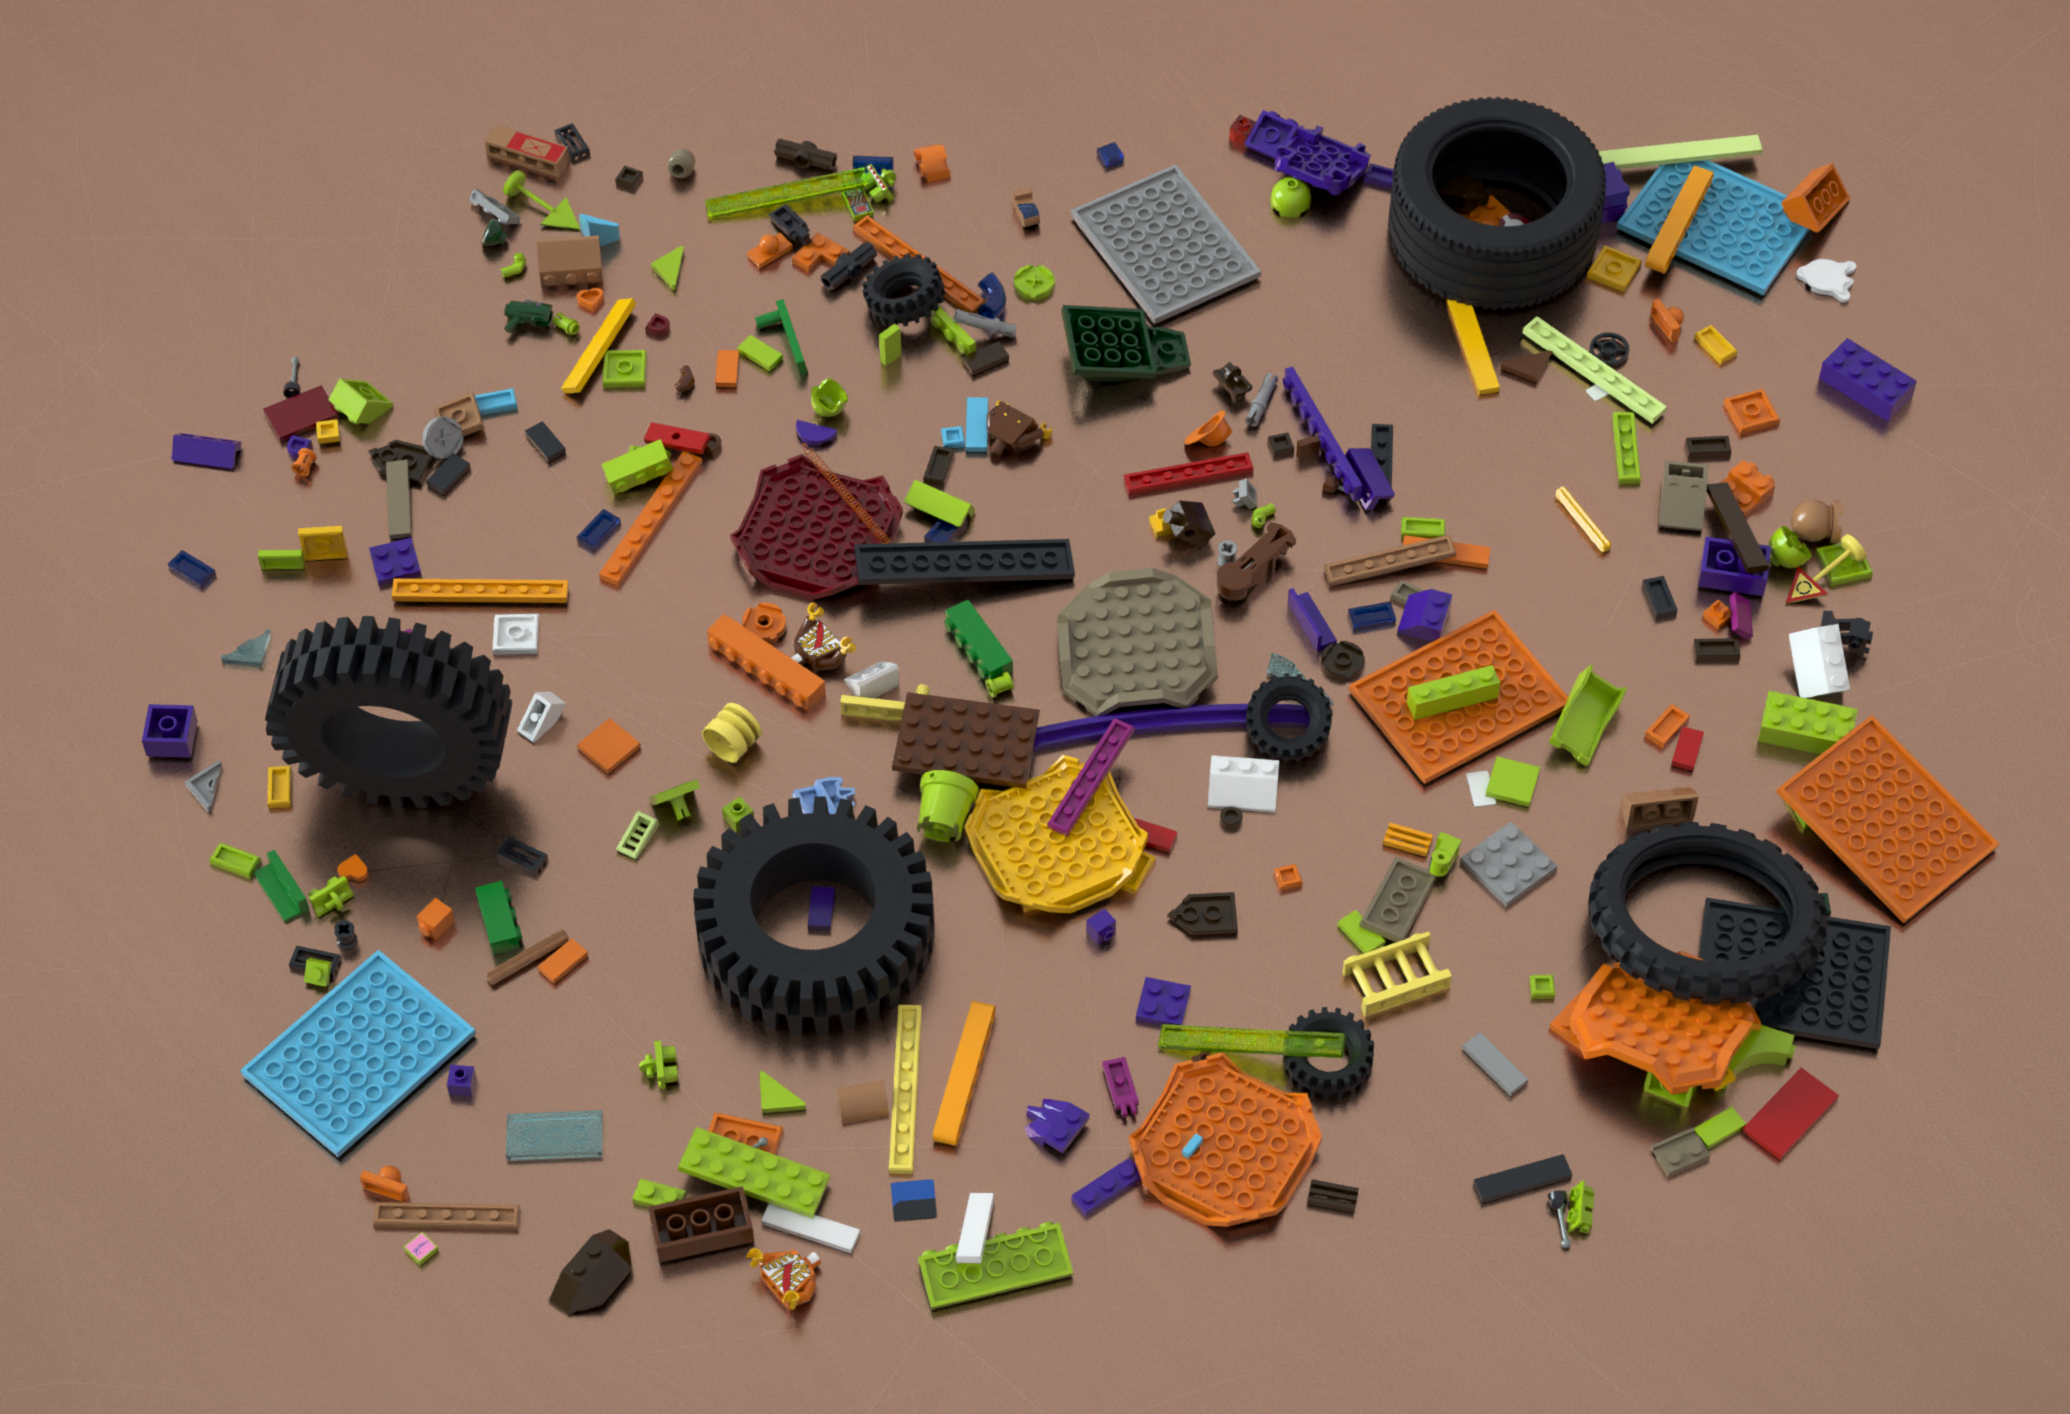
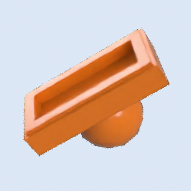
M781 233L775 236L767 234L760 239L757 247L747 252V257L761 269L791 251L793 247Z
M1659 298L1653 300L1650 312L1651 317L1670 342L1678 341L1680 325L1684 321L1683 311L1677 307L1667 309Z
M387 1165L383 1167L378 1175L365 1170L360 1175V1181L364 1190L406 1203L410 1197L407 1185L400 1183L401 1172L395 1166Z

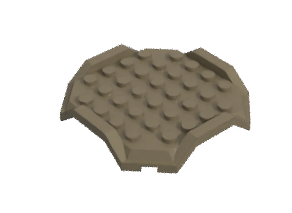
M1155 568L1108 572L1088 584L1058 614L1057 627L1063 693L1074 702L1078 701L1084 705L1086 710L1094 716L1106 715L1119 707L1166 703L1179 708H1190L1198 700V695L1205 688L1208 689L1218 679L1211 599L1176 575Z

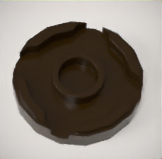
M1348 641L1329 644L1321 655V667L1325 674L1339 681H1349L1357 678L1365 666V657L1361 648Z

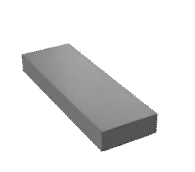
M1481 1032L1463 1044L1462 1049L1510 1097L1528 1084V1078Z

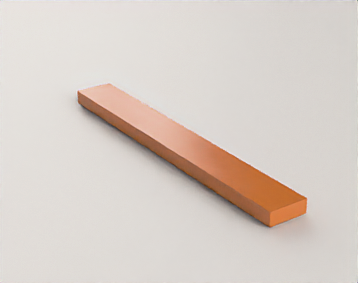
M868 215L853 226V231L892 260H894V256L904 258L905 254H910L911 257L921 254ZM937 266L946 292L942 296L968 313L976 314L986 305L985 299Z

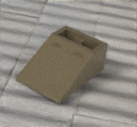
M1665 460L1662 474L1659 527L1695 531L1703 530L1708 481L1707 464Z

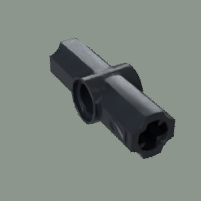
M864 242L850 254H841L836 260L835 265L820 276L824 287L829 291L831 289L834 290L848 278H857L862 268L877 257V251L871 243Z

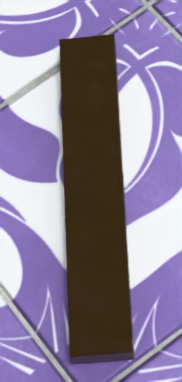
M1728 482L1707 484L1706 492L1746 572L1768 571L1769 564Z

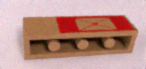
M496 124L484 141L487 155L555 177H560L570 162L568 147Z

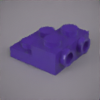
M1262 110L1244 145L1248 149L1275 160L1279 144L1285 145L1296 135L1299 125L1293 119L1288 118L1286 120L1281 118L1274 111L1267 112Z

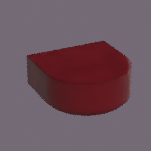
M655 313L646 325L645 332L658 337L665 336L670 331V322L666 317Z

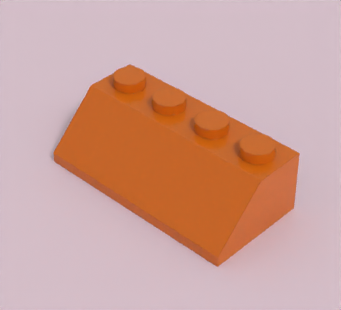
M1831 163L1812 170L1781 203L1783 211L1788 215L1790 221L1814 232H1819L1851 198L1834 164Z

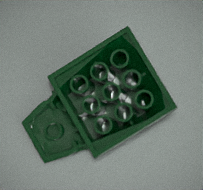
M1076 305L1062 306L1061 313L1073 375H1082L1085 379L1092 382L1106 383L1143 378L1155 379V376L1177 372L1191 366L1185 333L1164 327H1150L1146 323L1143 309Z

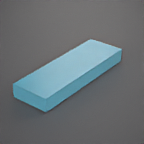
M967 397L966 452H987L988 397Z

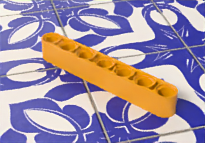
M1693 166L1647 255L1644 267L1665 274L1711 185L1714 176L1713 171Z
M977 1001L971 1002L932 1137V1140L935 1142L957 1146L994 1021L996 1005Z

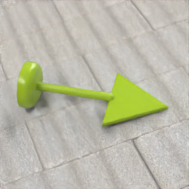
M515 171L507 179L503 188V193L506 196L514 197L521 191L551 212L540 223L541 226L580 230L567 197L554 208L524 188L526 176L522 171Z

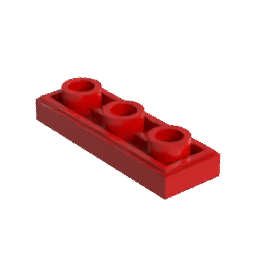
M651 422L645 434L644 442L650 444L661 439L666 448L703 454L711 437L709 433Z

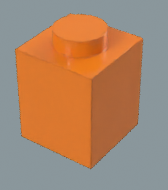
M434 898L417 915L418 928L425 936L430 935L435 940L455 922L453 910L437 898Z

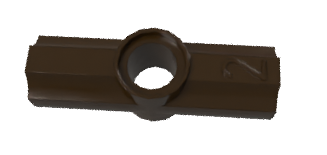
M778 139L774 150L775 156L794 160L802 168H808L810 165L834 170L836 166L837 153L818 149L810 141H803L799 144Z

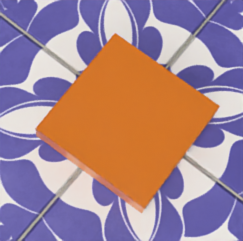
M1764 389L1724 399L1723 404L1740 435L1780 424V418Z
M608 718L577 744V749L607 774L641 748L640 742L611 718Z

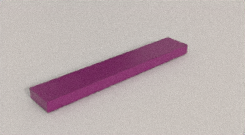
M1116 718L1113 719L1047 823L1048 828L1068 837L1135 731L1134 726Z

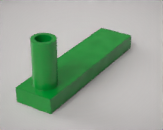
M784 299L776 301L778 310L755 317L758 329L783 322L800 375L807 374L808 370Z

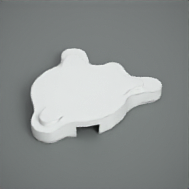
M1817 259L1806 266L1798 268L1796 276L1805 285L1807 283L1811 286V291L1821 295L1833 296L1840 302L1847 303L1850 300L1848 289L1854 283V280L1847 276L1855 272L1856 263L1853 261L1838 263L1828 259Z

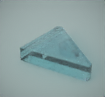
M266 629L265 633L257 638H251L239 645L235 651L228 655H222V663L262 667L271 631Z

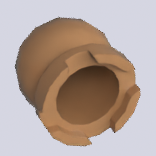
M1815 499L1802 502L1796 506L1791 516L1793 531L1800 539L1808 542H1819L1827 537L1830 544L1839 543L1842 526H1838L1839 516H1843L1842 501L1832 500L1829 506Z

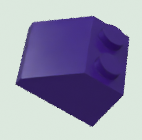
M1433 589L1410 594L1397 633L1430 642L1441 638L1451 610L1452 594Z

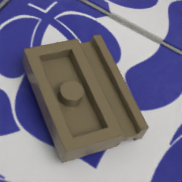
M1694 1128L1651 1146V1152H1654L1656 1160L1667 1177L1710 1159V1153L1699 1136L1695 1134Z

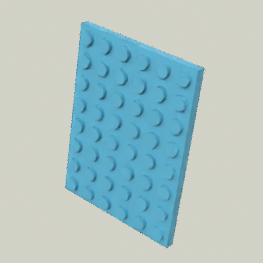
M1709 160L1660 165L1618 221L1617 229L1653 245L1693 166L1713 171L1714 176L1711 185L1675 255L1764 295L1810 230L1790 221L1788 215L1783 211L1781 202L1787 195Z
M377 950L245 1065L240 1072L243 1077L337 1157H340L476 1035V1031L386 955Z

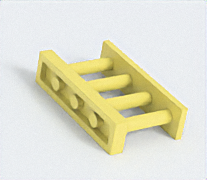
M1429 931L1422 934H1414L1408 939L1358 956L1353 955L1344 960L1343 975L1347 976L1354 973L1365 994L1361 1008L1365 1017L1450 988L1452 975L1449 969L1437 970L1426 949L1430 943L1431 935ZM1418 951L1429 975L1421 978L1416 977L1405 955ZM1397 959L1408 982L1395 985L1384 963ZM1375 966L1387 990L1378 993L1374 992L1363 970Z

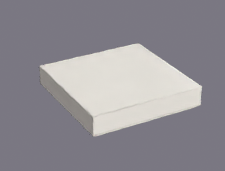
M539 614L495 615L493 655L537 654Z

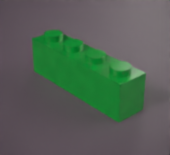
M969 600L945 610L946 620H944L946 629L955 635L957 644L966 650L969 661L976 664L982 678L992 680L1002 676L1004 672H1008L1009 675L1013 674V660Z

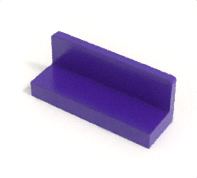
M178 433L173 435L171 459L173 461L232 469L235 466L236 451L241 450L242 441Z
M1349 448L1345 456L1362 484V498L1360 501L1365 510H1373L1379 499L1393 498L1395 493L1371 449Z
M1294 588L1289 589L1288 606L1316 652L1323 651L1331 643L1335 642L1336 644V637L1309 593L1305 592L1297 595Z

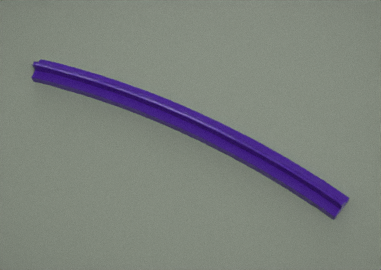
M1248 704L1194 705L1190 708H1156L1094 716L1037 727L1033 752L1099 740L1103 737L1114 718L1134 726L1135 731L1132 735L1186 729L1247 727L1246 714ZM1275 704L1269 711L1268 722L1270 727L1308 728L1310 718L1308 711L1303 705Z

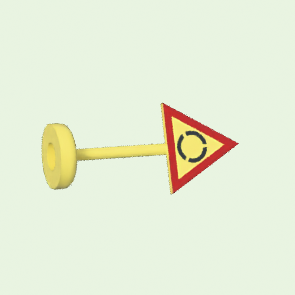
M1849 534L1843 536L1841 545L1845 552L1814 578H1811L1798 567L1785 604L1827 596L1828 593L1816 582L1848 556L1857 562L1863 561L1866 558V552L1860 543Z

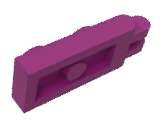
M1121 1057L1103 1061L1102 1067L1115 1110H1120L1122 1117H1128L1126 1108H1130L1132 1115H1137L1136 1106H1139V1100L1126 1058Z

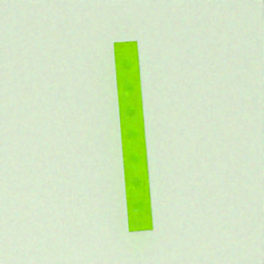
M865 167L704 200L708 219L869 186Z
M1162 1024L1158 1046L1159 1049L1343 1058L1346 1036L1345 1033Z

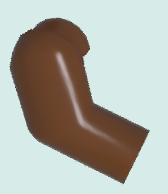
M688 365L680 368L682 377L675 384V388L679 393L689 390L695 383L694 376Z

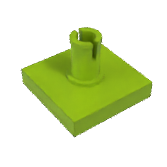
M697 779L688 781L649 796L651 805L667 800L668 802L671 801L676 819L680 820L691 815L683 796H685V793L700 788Z

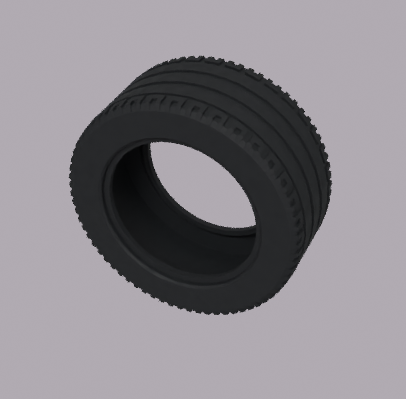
M1480 97L1476 100L1472 98L1469 101L1455 102L1452 105L1444 106L1443 109L1439 108L1437 112H1431L1430 116H1425L1423 121L1420 120L1417 126L1414 125L1412 127V130L1404 137L1397 152L1393 169L1388 216L1389 236L1394 253L1398 256V261L1402 262V267L1406 268L1407 273L1412 274V278L1418 280L1420 285H1425L1426 289H1431L1432 293H1438L1442 298L1446 297L1451 301L1456 300L1457 303L1472 304L1474 308L1483 307V309L1492 308V310L1501 308V310H1506V308H1524L1526 305L1529 307L1534 303L1540 304L1541 301H1548L1550 297L1554 298L1557 294H1562L1564 290H1568L1570 285H1574L1576 280H1579L1581 275L1585 273V270L1592 261L1597 246L1606 192V176L1602 158L1599 155L1598 149H1595V144L1591 143V139L1586 137V133L1581 131L1579 126H1575L1574 122L1568 121L1565 116H1560V113L1553 112L1550 108L1546 109L1542 105L1538 106L1533 102L1527 103L1525 100L1518 101V99L1514 98L1512 100L1506 97L1505 99H1500V97H1487V99H1483ZM1460 174H1464L1476 180H1499L1525 187L1540 196L1550 206L1552 211L1544 217L1527 224L1492 226L1461 216L1452 210L1437 192Z

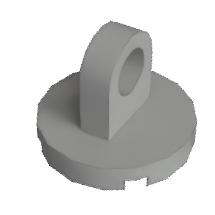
M446 416L430 420L422 434L425 450L431 456L439 459L448 458L452 454L456 455L463 443L460 424L455 419Z

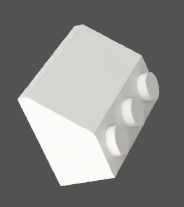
M1838 624L1788 634L1800 697L1814 698L1840 694L1850 690Z
M1212 755L1207 808L1224 809L1232 806L1242 811L1275 813L1279 760Z

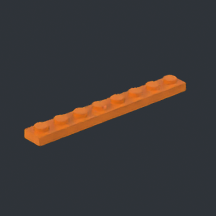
M685 451L681 453L673 465L674 470L668 472L600 571L599 577L601 580L619 587L702 465V458Z

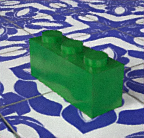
M502 881L475 887L493 956L520 949L519 940L523 938L520 926L514 925V921L517 920L514 907L510 908L508 902H512L509 888L504 889Z

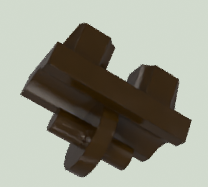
M1229 362L1221 369L1214 370L1213 376L1219 381V385L1231 394V398L1238 402L1245 398L1246 393L1252 390V385L1241 374V369Z

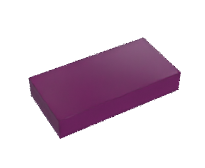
M1735 592L1730 595L1732 631L1748 640L1753 637L1750 601Z

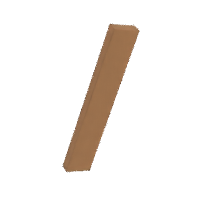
M1445 535L1325 564L1324 570L1331 587L1456 557V551L1451 536Z
M375 1202L373 1226L382 1228L518 1230L520 1205Z

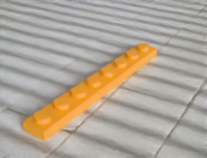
M394 579L392 601L567 603L569 583L568 580Z

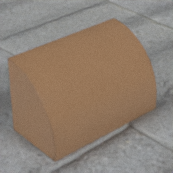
M883 1080L837 1088V1101L842 1125L889 1116Z

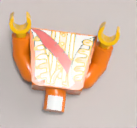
M752 1248L746 1258L753 1259L750 1263L751 1267L755 1268L758 1264L761 1265V1278L788 1309L794 1310L796 1305L811 1300L816 1287V1276L813 1269L821 1264V1260L815 1252L802 1258L796 1250L762 1253L759 1249Z

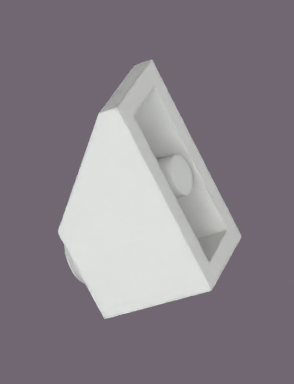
M550 691L535 692L517 731L532 742H536L557 723L566 702Z

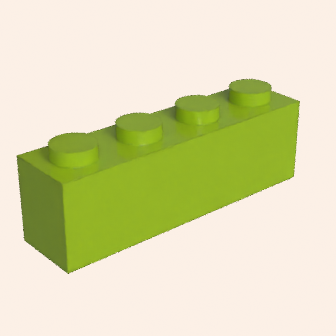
M1493 665L1408 687L1407 705L1414 720L1496 699L1499 695L1500 681Z

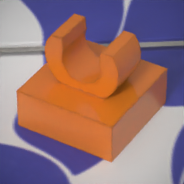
M1718 599L1703 612L1702 617L1719 630L1731 621V610Z

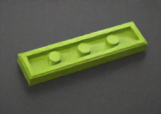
M1613 412L1612 421L1619 484H1640L1641 473L1634 412Z

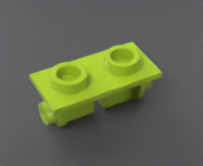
M1584 1180L1573 1187L1569 1193L1570 1211L1567 1215L1569 1233L1576 1228L1580 1229L1581 1233H1589L1590 1229H1592L1593 1213L1585 1209H1593L1595 1193L1592 1191V1187L1585 1186Z

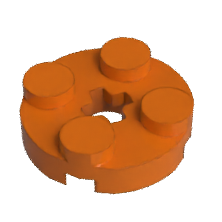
M759 603L758 607L752 609L751 606L745 611L742 617V626L767 643L775 644L786 630V617L779 606L772 603ZM764 620H767L768 625L763 626L759 622L763 623Z

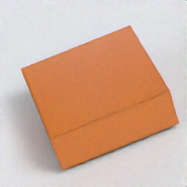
M1296 863L1274 869V876L1281 892L1303 885Z

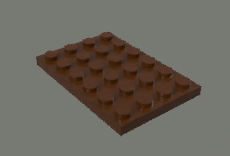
M907 692L892 771L924 775L926 772L933 770H946L965 775L974 782L1026 789L1040 710Z

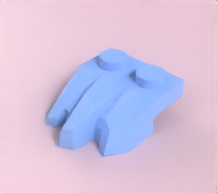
M827 777L815 780L814 786L793 790L792 797L800 798L802 813L807 814L813 813L814 796H825L829 814H835L840 799L852 800L855 795V788L841 787L843 783L842 777Z

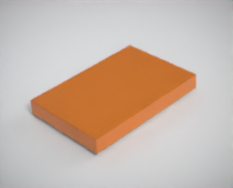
M714 1112L708 1131L749 1146L755 1145L761 1137H765L768 1140V1144L757 1149L776 1155L783 1134V1127Z

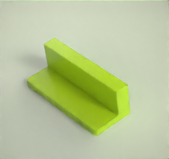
M914 480L904 500L905 504L959 528L962 526L966 516L972 518L975 512L974 507L970 503L917 480Z

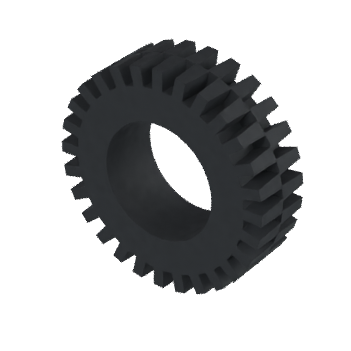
M362 616L360 626L357 629L349 617H342L337 619L335 629L326 621L316 624L314 633L305 628L299 632L297 641L290 639L286 644L285 652L282 651L267 707L265 721H267L266 733L267 736H272L271 745L274 750H283L282 760L288 765L299 763L298 773L305 778L320 773L318 785L327 790L339 782L342 784V796L352 798L357 790L367 792L366 803L377 805L379 796L386 795L390 798L391 807L403 808L406 797L412 799L416 808H428L430 797L440 806L451 803L453 795L463 801L470 798L472 790L480 793L485 789L487 781L492 782L496 777L497 769H499L512 709V700L509 699L511 690L508 684H502L504 675L499 669L490 670L491 660L485 655L472 658L473 646L464 641L454 648H450L451 634L440 631L433 639L425 637L427 625L415 622L411 633L401 631L400 619L390 617L388 618L386 628L382 629L378 628L374 616ZM358 706L389 708L409 714L421 721L388 719L369 713Z
M814 796L813 813L803 814L800 798L798 797L788 799V817L781 818L774 803L763 807L762 827L749 813L740 819L741 836L730 828L721 835L722 850L712 846L706 854L707 867L700 866L697 874L698 888H694L693 901L697 940L703 968H707L709 981L714 989L721 986L723 1000L730 1006L739 1001L742 1015L750 1020L761 1010L765 1027L776 1030L784 1014L787 1016L791 1034L802 1035L805 1017H813L817 1035L829 1034V1016L838 1015L843 1031L855 1029V1010L860 1009L868 1023L879 1018L880 1000L892 1010L900 1004V988L908 993L912 992L917 985V972H925L928 966V951L932 952L934 945L935 927L932 879L930 871L926 872V859L922 851L915 852L914 839L907 832L898 837L897 823L887 817L878 826L876 809L865 805L855 820L852 801L842 798L836 813L829 814L825 796ZM808 881H829L849 887L860 894L873 909L868 922L853 937L841 944L814 950L798 949L776 941L763 931L757 923V918L766 903L777 893L792 885Z

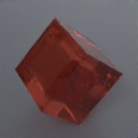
M1239 115L1230 126L1229 139L1244 145L1256 121Z

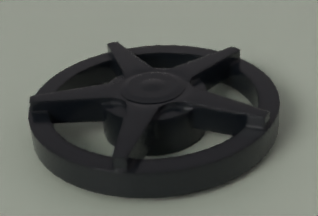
M1611 332L1601 333L1592 339L1590 353L1606 365L1616 366L1627 359L1629 344L1619 334ZM1606 337L1612 338L1611 341H1605L1604 343L1598 341ZM1615 339L1621 341L1624 344L1625 349L1618 348V345L1615 343ZM1594 344L1601 349V352L1597 355L1593 350ZM1625 353L1622 358L1615 359L1617 354ZM1607 357L1610 358L1611 361H1606L1601 358Z

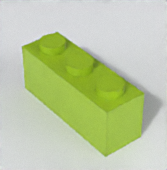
M661 439L601 464L614 495L674 470Z

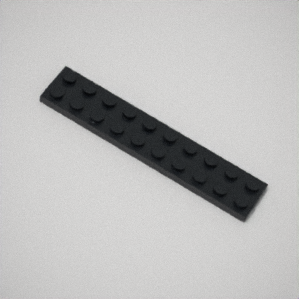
M1069 539L854 544L858 585L1074 579L1075 576Z

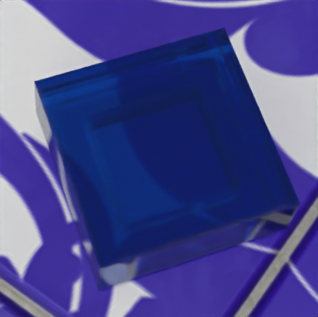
M1115 142L1097 148V154L1106 167L1124 160V154Z

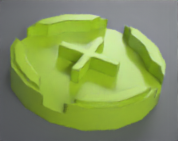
M1033 265L1024 266L1014 276V289L1024 299H1044L1053 292L1055 287L1054 274L1050 269L1042 265H1038V267Z

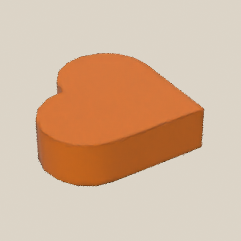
M600 288L581 290L577 294L578 304L592 312L604 301V292Z
M356 854L342 862L337 868L339 877L344 876L347 880L363 881L368 876L366 865Z

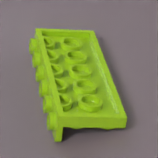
M1045 1222L1039 1225V1228L1030 1230L1029 1227L1018 1229L1014 1234L999 1233L994 1235L993 1239L986 1240L981 1263H957L956 1254L959 1244L947 1246L945 1250L936 1252V1250L923 1252L922 1256H918V1265L921 1268L931 1310L1073 1276L1060 1223Z

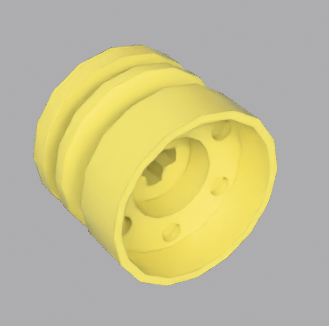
M727 703L722 711L717 714L716 719H712L702 731V738L710 750L721 759L730 763H736L746 753L747 747H751L762 735V728L756 718L748 710L735 703Z

